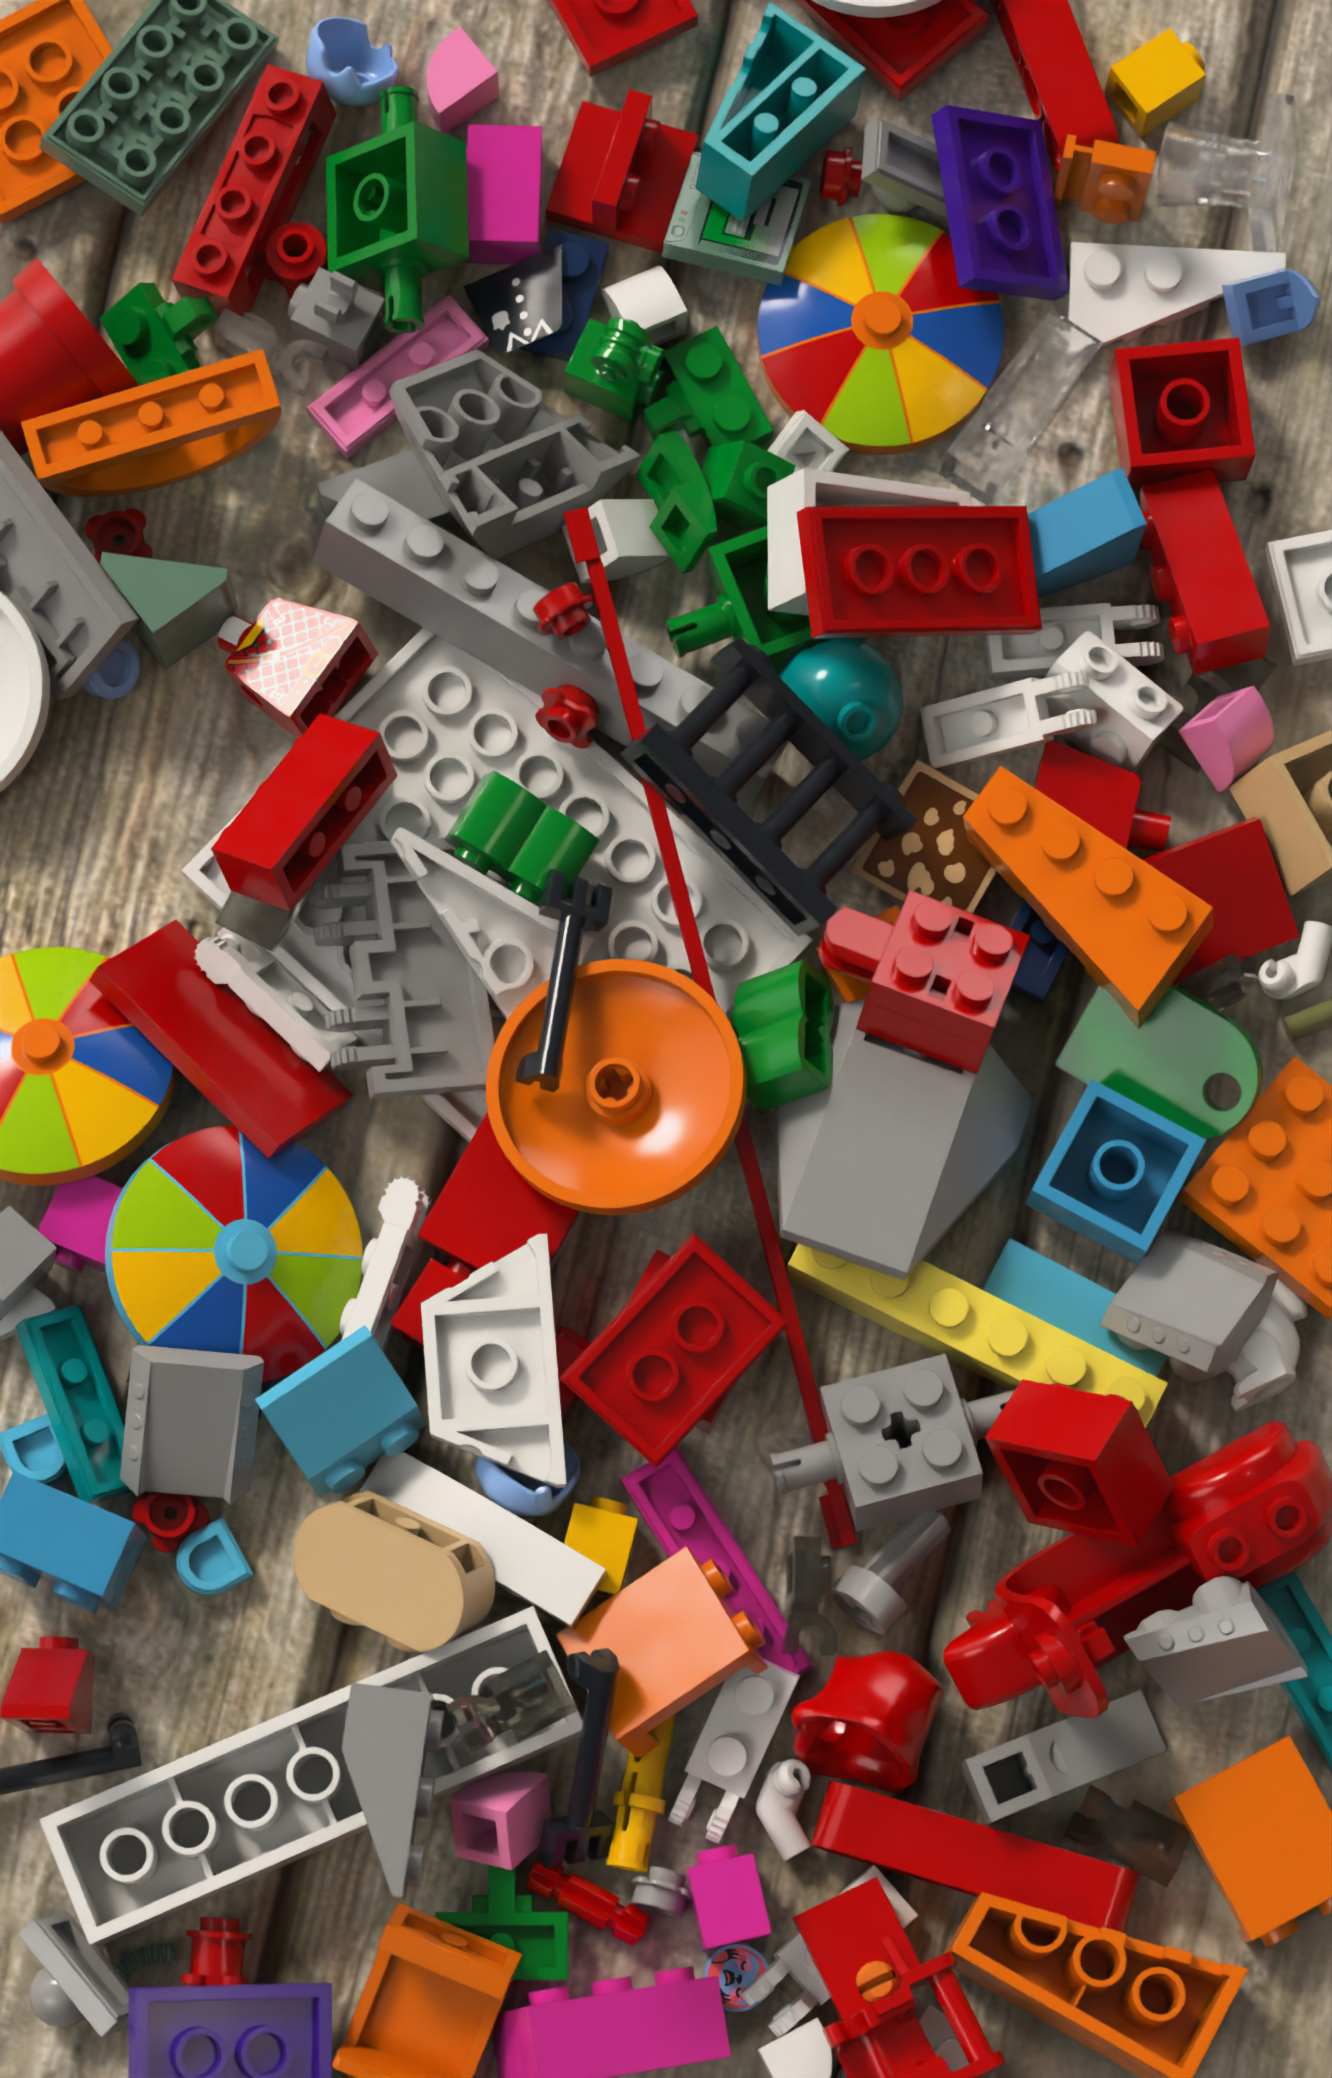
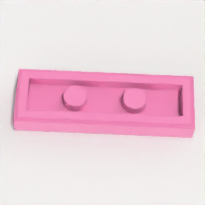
M450 295L423 315L425 322L423 329H416V332L400 333L307 407L308 416L347 460L398 420L389 393L393 382L478 349L483 352L489 347V338Z

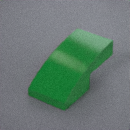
M678 430L657 436L635 473V477L651 499H654L659 509L649 526L684 574L693 571L716 534L717 524L713 500L703 473L690 448Z

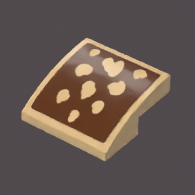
M917 759L898 791L906 800V809L918 821L910 830L888 841H885L876 831L868 840L851 872L905 902L908 892L911 890L974 914L994 877L998 875L993 866L966 838L963 816L979 793Z

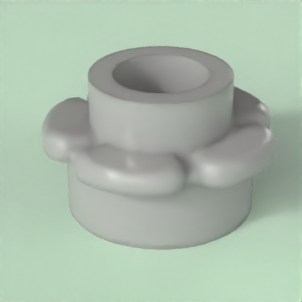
M649 1866L645 1877L633 1876L630 1881L635 1886L631 1904L643 1911L659 1916L682 1919L686 1901H692L690 1890L683 1888L686 1877L665 1868Z

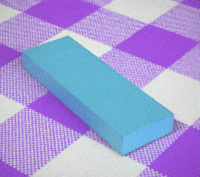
M1009 1238L982 1289L983 1291L1157 1377L1167 1355L1151 1348L1135 1350L1121 1342L1115 1332L1100 1326L1110 1302L1116 1296L1115 1293Z

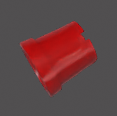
M36 257L11 281L16 288L0 302V430L20 457L29 451L21 425L22 421L139 386L120 359Z

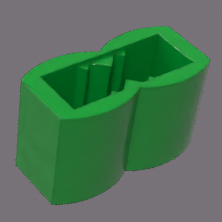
M494 770L482 777L444 839L456 849L453 854L454 858L485 876L489 870L498 874L510 884L507 889L539 908L543 885L548 871L555 869L565 873L562 896L566 897L572 878L579 876L600 841L583 826L547 806L531 792Z
M804 959L741 982L736 990L734 1007L731 1011V1021L738 1035L737 1040L745 1061L747 1076L746 1098L763 1111L826 1090L832 1082L833 1050L829 1037L834 1020L832 988L829 979Z

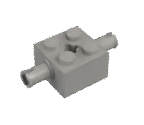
M946 1353L820 1387V1403L828 1433L824 1435L825 1441L778 1454L776 1452L769 1454L774 1478H777L776 1485L779 1494H787L788 1491L836 1479L838 1485L842 1484L856 1532L910 1518L922 1512L936 1511L982 1498L983 1472L975 1449L977 1447V1440L986 1437L1016 1388L1008 1392L966 1403L964 1397L959 1398ZM903 1437L906 1442H911V1446L899 1448V1444L893 1438Z

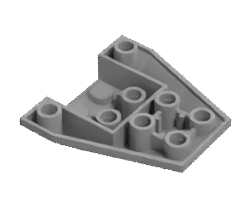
M864 998L834 1006V1020L829 1033L833 1050V1078L830 1087L774 1108L780 1237L905 1281L1015 1156L1033 1099L990 1044L978 1074H974L856 1029L866 999Z

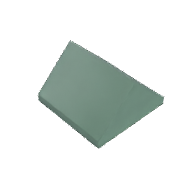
M106 552L101 554L100 566L139 617L132 627L164 670L217 634L229 617L237 615L238 605L227 568Z

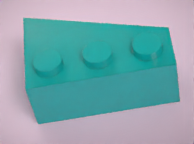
M769 2L753 43L749 44L743 57V63L733 85H730L703 142L695 188L744 222L856 115L866 68L775 4Z

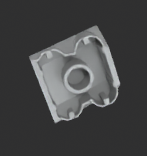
M1170 1228L1158 1237L1110 1302L1100 1326L1115 1332L1121 1342L1135 1350L1151 1348L1169 1356V1362L1174 1373L1190 1382H1201L1210 1378L1216 1372L1226 1371L1262 1321L1279 1272L1184 1232Z
M146 1345L134 1347L131 1358L120 1480L137 1496L144 1491L215 1497L224 1498L229 1505L251 1491L259 1405L255 1399L261 1395L264 1367L262 1358L254 1355Z
M1221 1576L1213 1578L1198 1587L1193 1595V1605L1180 1611H1158L1141 1621L1137 1630L1124 1635L1126 1643L1139 1663L1178 1707L1308 1677L1307 1666L1279 1617L1249 1581L1241 1583L1234 1577Z

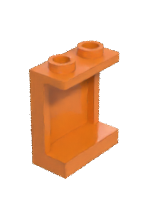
M684 1547L581 1617L573 1629L568 1626L556 1634L567 1656L571 1653L583 1651L591 1655L593 1650L609 1648L617 1656L620 1668L609 1729L616 1741L638 1759L660 1744L652 1730L653 1728L740 1669L748 1667L753 1673L759 1675L768 1668L757 1650L766 1642L746 1611L742 1610L736 1614L728 1602L726 1596L734 1592V1588L723 1570L713 1558L703 1563L687 1547Z
M1290 1735L1166 1801L1178 1824L1184 1823L1240 1925L1241 1929L1238 1930V1933L1244 1943L1251 1942L1260 1937L1265 1948L1300 1930L1301 1928L1295 1917L1315 1906L1319 1907L1323 1916L1332 1912V1811Z
M399 1903L385 1926L377 1947L379 1949L346 2036L336 2053L332 2067L345 2073L346 2078H474L522 1954Z

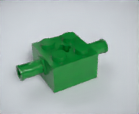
M407 86L388 87L387 91H380L381 135L326 157L328 271L331 273L333 271L341 273L357 281L359 285L380 293L385 291L384 327L395 333L416 332V329L421 330L424 328L422 279L430 273L469 259L466 142L418 123L417 103L419 101V94L417 90Z
M767 526L708 547L707 573L717 595L715 597L716 603L674 619L669 618L665 620L670 642H675L673 649L678 658L727 638H730L733 642L741 637L747 644L757 646L768 655L773 662L776 674L780 673L797 650L805 645L811 649L818 643L828 641L827 638L812 639L809 616L768 610Z

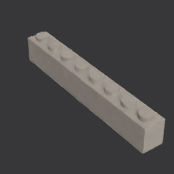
M355 478L325 521L312 560L313 563L540 696L545 689H557L561 685H573L584 690L595 700L599 707L600 714L595 728L625 746L632 742L611 659L598 619L589 615L591 621L586 627L563 640H559L555 633L550 635L542 634L538 630L540 621L533 612V607L550 591ZM621 633L646 730L658 723L664 730L673 731L714 687ZM736 701L691 749L693 753L692 759L709 776L718 777L770 721ZM788 740L737 793V805L746 814L750 811L776 768L789 743Z

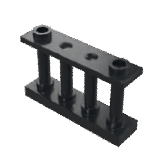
M739 637L719 650L710 659L725 674V677L673 731L664 730L657 723L638 735L620 754L799 937L822 926L835 912L837 907L826 897L827 890L825 886L876 831L885 841H888L910 830L918 820L906 809L907 803L903 795L889 783L879 781L774 672L773 662L768 655L757 646L747 644ZM744 694L770 722L718 777L709 776L692 759L693 753L691 749ZM788 740L814 768L763 823L753 822L737 805L736 795ZM833 786L858 814L807 869L798 868L782 851L781 840Z

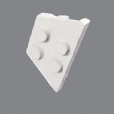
M546 1233L535 1235L527 1240V1244L495 1263L491 1261L471 1273L468 1279L453 1288L448 1287L422 1302L421 1315L431 1437L553 1487L563 1488L567 1487L548 1237Z

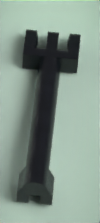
M550 869L543 885L539 915L559 920L538 1050L526 1054L521 1059L516 1072V1082L529 1086L535 1081L540 1082L541 1089L554 1093L560 1087L563 1053L584 928L599 932L607 924L612 887L598 883L593 890L590 904H586L589 886L588 879L574 876L569 884L567 897H563L565 873Z
M609 1648L593 1650L591 1655L584 1651L571 1653L567 1658V1670L570 1677L579 1686L587 1689L588 1695L567 1816L547 1819L543 1823L539 1857L546 1869L560 1867L564 1860L567 1864L571 1865L584 1862L586 1856L590 1860L607 1858L609 1854L614 1823L601 1810L595 1811L620 1668L617 1656Z
M118 1712L108 1719L107 1730L110 1746L0 1768V1795L142 1766L137 1732L132 1718L126 1713Z

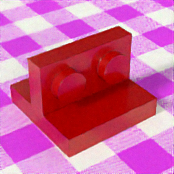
M629 89L621 112L582 101L546 207V220L662 253L663 242L693 151L696 152L698 147L699 135L661 124L660 121L652 119L653 96Z

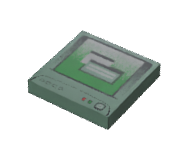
M693 151L663 242L662 257L781 286L810 195L812 180L792 175L750 217L742 222L695 188L701 153Z

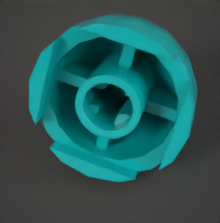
M827 638V642L818 643L811 649L805 645L794 652L780 671L779 677L860 761L866 760L883 749L898 729L904 705L902 686L887 658L862 638Z

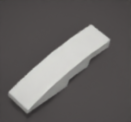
M405 1452L394 1456H387L386 1454L381 1456L359 1491L369 1490L478 1541L491 1561L496 1585L517 1598H523L572 1629L607 1574V1570L604 1567Z

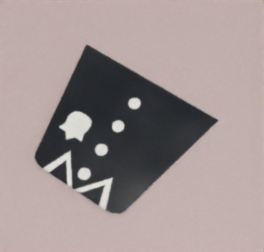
M562 244L463 286L497 353L503 354L552 334L562 326Z

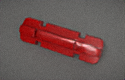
M540 1858L535 1862L526 1879V1886L530 1891L547 1900L552 1896L558 1900L557 1905L601 1930L605 1926L613 1930L612 1936L630 1946H636L640 1943L650 1924L648 1913L628 1903L627 1907L618 1903L619 1897L574 1872L571 1876L563 1873L565 1869L563 1866L546 1869L542 1865Z

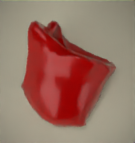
M886 1650L863 1656H837L833 1673L823 1690L811 1699L800 1702L792 1710L791 1719L796 1731L793 1746L794 1752L797 1754L795 1759L805 1763L813 1775H823L841 1780H861L886 1792L896 1794L903 1792L907 1786L916 1782L920 1754L944 1695L941 1683L909 1655Z

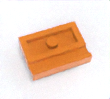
M1067 134L1054 192L1055 206L1061 207L1063 199L1080 202L1079 211L1091 213L1099 221L1110 224H1121L1127 220L1139 222L1152 177L1156 151L1095 140L1093 148L1075 145L1077 136Z

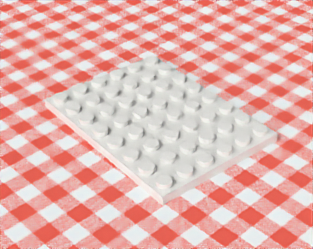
M423 627L333 717L380 732L398 775L344 844L391 841L397 828L401 827L421 839L446 837L482 777L494 770L531 792L547 806L574 820L600 840L578 877L588 879L589 881L586 904H590L593 890L598 883L612 887V898L607 924L599 932L584 928V934L594 939V942L582 964L606 959L642 960L673 969L694 981L678 918L675 914L668 887L669 883L643 785L593 739L587 748L580 749L574 747L571 743H563L552 738L538 724L535 718L537 711L544 706L540 695ZM666 807L716 1002L733 1028L731 1011L734 1007L738 985L746 980L797 962L810 949L813 940L806 933L798 937L703 839ZM237 815L181 870L184 878L228 919L250 935L331 1012L346 1008L385 1005L384 999L356 1001L349 953L351 945L323 947L315 945L313 929L323 924L367 920L365 906L321 909L312 908L309 904L308 890L316 888V886L368 882L367 876L339 877L336 855L291 912L230 890L211 848L217 842L223 830L233 822ZM490 870L487 872L486 877L503 887L508 888L510 885L498 874ZM487 991L495 1044L499 1032L507 1020ZM382 1029L352 1031L365 1046L384 1045ZM486 1090L418 1095L469 1143L487 1113Z

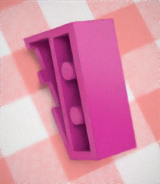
M691 1966L655 1972L656 1986L633 1989L631 1976L593 1982L591 1983L593 1996L576 1999L569 1998L568 1986L528 1993L530 2006L500 2012L492 2030L498 2078H609L731 2057L718 1976L695 1979L694 1968Z

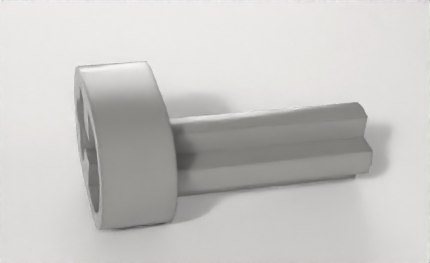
M935 1510L922 1512L910 1517L863 1568L851 1565L829 1588L831 1597L859 1625L870 1631L885 1635L907 1612L905 1602L895 1590L951 1532L952 1529L948 1526V1520Z

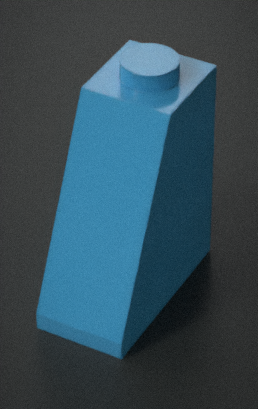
M1123 467L1111 471L1028 514L1038 599L1134 563L1147 523Z

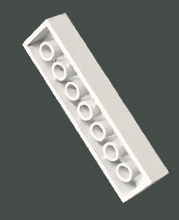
M533 1606L356 1682L359 1684L432 1693L434 1697L433 1710L445 1712L439 1752L427 1750L423 1777L435 1779L433 1801L460 1790L474 1781L497 1774L581 1736L582 1719ZM351 1685L39 1819L89 1945L96 1947L104 1945L368 1830L365 1816L342 1753Z

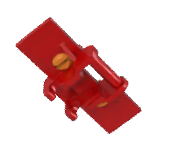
M878 1877L793 1917V1921L837 2009L836 2013L841 2022H834L823 2028L822 2031L830 2048L835 2051L847 2078H980L1006 2064L1000 2050L993 2052L953 1972L952 1967L956 1966L957 1963L952 1952L944 1953L920 1964ZM927 1981H929L969 2065L954 2072L950 2071L942 2056L937 2057L914 2011L917 2005L911 1991L926 1984Z

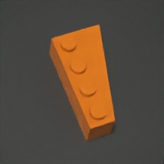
M1000 765L963 816L966 838L1020 898L1023 897L1042 918L1043 924L1059 941H1062L1085 966V970L1102 989H1106L1123 1008L1125 1015L1140 1029L1212 930L1213 907Z
M984 1892L970 1904L945 1953L952 1952L957 1963L952 1969L1140 2078H1193L1249 1970L1225 1962L1221 1964L1193 1956L1192 1952L1171 1946L1162 1947L1127 1937L1126 1933L1106 1927L1097 1928L1068 1920L1066 1916Z

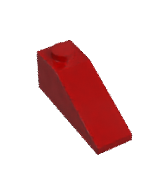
M40 1637L39 1648H21L1 1703V1718L25 1733L91 1734L95 1655L88 1649H79V1639L73 1637Z

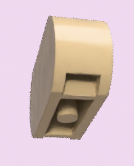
M369 1490L352 1494L315 1510L303 1521L295 1537L293 1547L294 1569L298 1582L306 1596L310 1600L331 1609V1615L343 1623L357 1626L364 1625L385 1635L387 1643L397 1649L407 1652H425L438 1648L477 1628L487 1617L492 1607L495 1596L494 1571L486 1551L478 1541Z

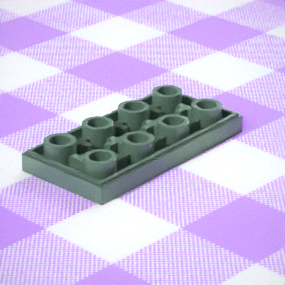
M153 0L42 136L39 149L143 217L277 48L279 37L224 0Z

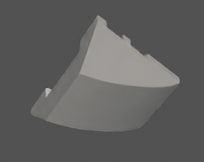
M478 349L395 381L389 390L394 410L418 462L444 504L475 544L485 554L495 560L561 531L562 526L566 524L563 512L584 507L589 508L595 504L637 464L641 457L639 453L626 445L621 448L620 452H617L588 433L592 423L580 415L566 419L541 402L542 391Z

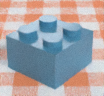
M1091 1079L1036 1180L1025 1205L1138 1265L1149 1249L1206 1139Z
M13 1471L0 1500V1573L33 1588H36L40 1577L55 1583L52 1592L59 1595L60 1599L96 1614L100 1603L117 1609L148 1539L145 1533L133 1521Z

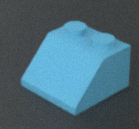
M366 1325L255 1399L277 1437L319 1498L330 1491L332 1493H340L349 1489L363 1477L365 1467L384 1454L394 1456L405 1451L418 1439V1431L427 1426L415 1400Z

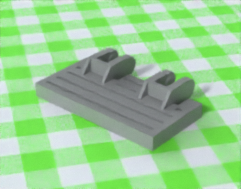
M0 430V591L10 597L20 607L36 630L40 641L42 640L47 647L44 652L49 669L50 689L57 699L61 700L74 696L79 692L138 621L139 617Z
M446 837L423 839L452 857L456 851L453 846L444 840ZM390 841L344 844L336 854L339 877L367 876L368 882L316 886V888L308 890L309 904L312 908L321 909L365 906L367 920L323 924L313 929L315 945L323 947L351 945L349 953L356 1001L384 999L385 1005L346 1008L328 1012V1014H325L326 1030L343 1033L357 1030L382 1029L384 1045L349 1046L333 1051V1053H330L331 1068L339 1071L369 1069L366 1072L369 1099L486 1090L488 1063L494 1046L486 987L396 853Z

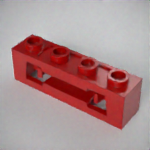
M269 64L266 65L171 280L181 299L185 296L198 299L208 297L219 317L217 319L219 321L240 328L244 327L270 268L265 254L267 239L275 229L285 223H290L337 114L323 81ZM307 130H311L312 132L304 148L302 141ZM301 156L298 165H296L298 157ZM253 252L258 255L256 260L253 257ZM247 266L252 267L248 277H246L245 273Z

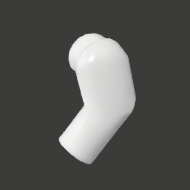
M1306 921L1296 954L1277 962L1273 959L1265 961L1259 970L1258 980L1263 991L1269 997L1278 1000H1289L1317 987L1322 982L1332 946V926L1317 921Z
M796 1759L777 1762L766 1773L755 1805V1810L761 1823L784 1862L811 1847L810 1841L795 1817L804 1792L810 1787L811 1773L805 1763Z

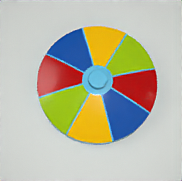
M219 1126L193 1132L156 1151L141 1164L123 1187L114 1205L106 1234L105 1265L109 1289L122 1321L140 1345L260 1356L264 1361L262 1383L284 1377L299 1370L319 1356L340 1333V1320L347 1302L351 1298H357L362 1277L363 1251L359 1224L346 1192L329 1168L313 1153L296 1142L268 1159L236 1126Z

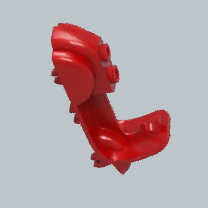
M1267 1422L1170 1477L1174 1488L1138 1547L1071 1533L1016 1566L997 1583L994 1588L997 1598L988 1603L989 1609L984 1612L979 1610L969 1612L966 1620L970 1629L953 1639L944 1649L943 1659L945 1666L964 1702L973 1710L989 1708L1019 1697L1042 1684L1052 1704L1061 1713L1093 1719L1108 1709V1696L1096 1670L1130 1649L1124 1639V1635L1137 1630L1141 1621L1158 1611H1180L1193 1605V1595L1198 1587L1215 1577H1234L1241 1583L1249 1581L1254 1589L1270 1584L1307 1563L1329 1543L1332 1537V1472L1320 1448L1315 1442L1307 1439L1296 1442L1289 1428L1283 1422Z

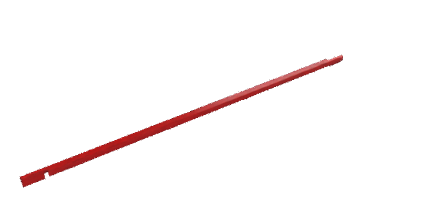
M588 507L563 512L576 563L584 561L586 563L603 636L611 659L631 741H633L638 735L646 731ZM641 776L693 980L716 1002L665 801ZM744 1110L734 1141L740 1165H742L779 1312L790 1322L784 1331L810 1435L815 1444L825 1441L824 1435L828 1433ZM836 1479L825 1481L824 1486L827 1488L828 1495L818 1498L831 1549L855 1544L857 1542L842 1484L838 1485Z

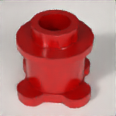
M296 221L285 223L275 229L267 239L265 254L270 268L265 278L269 281H277L285 288L290 301L302 282L310 285L319 267L328 271V254L325 239L318 229L308 223ZM296 253L303 254L299 257H290L291 255Z
M200 1917L199 1930H186L185 1936L192 1937L189 1974H182L181 1984H249V1977L242 1976L245 1940H252V1933H239L240 1919Z

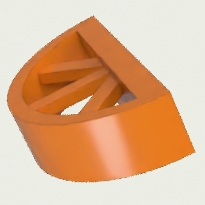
M262 348L22 421L21 425L37 480L42 486L63 495L105 497L160 488L193 478L222 466L246 453L265 439L278 424L282 410L265 352Z

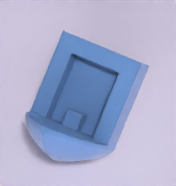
M1279 269L1222 285L1232 338L1239 337L1240 346L1257 343L1309 327L1318 314L1322 299L1316 287L1305 275L1291 269Z

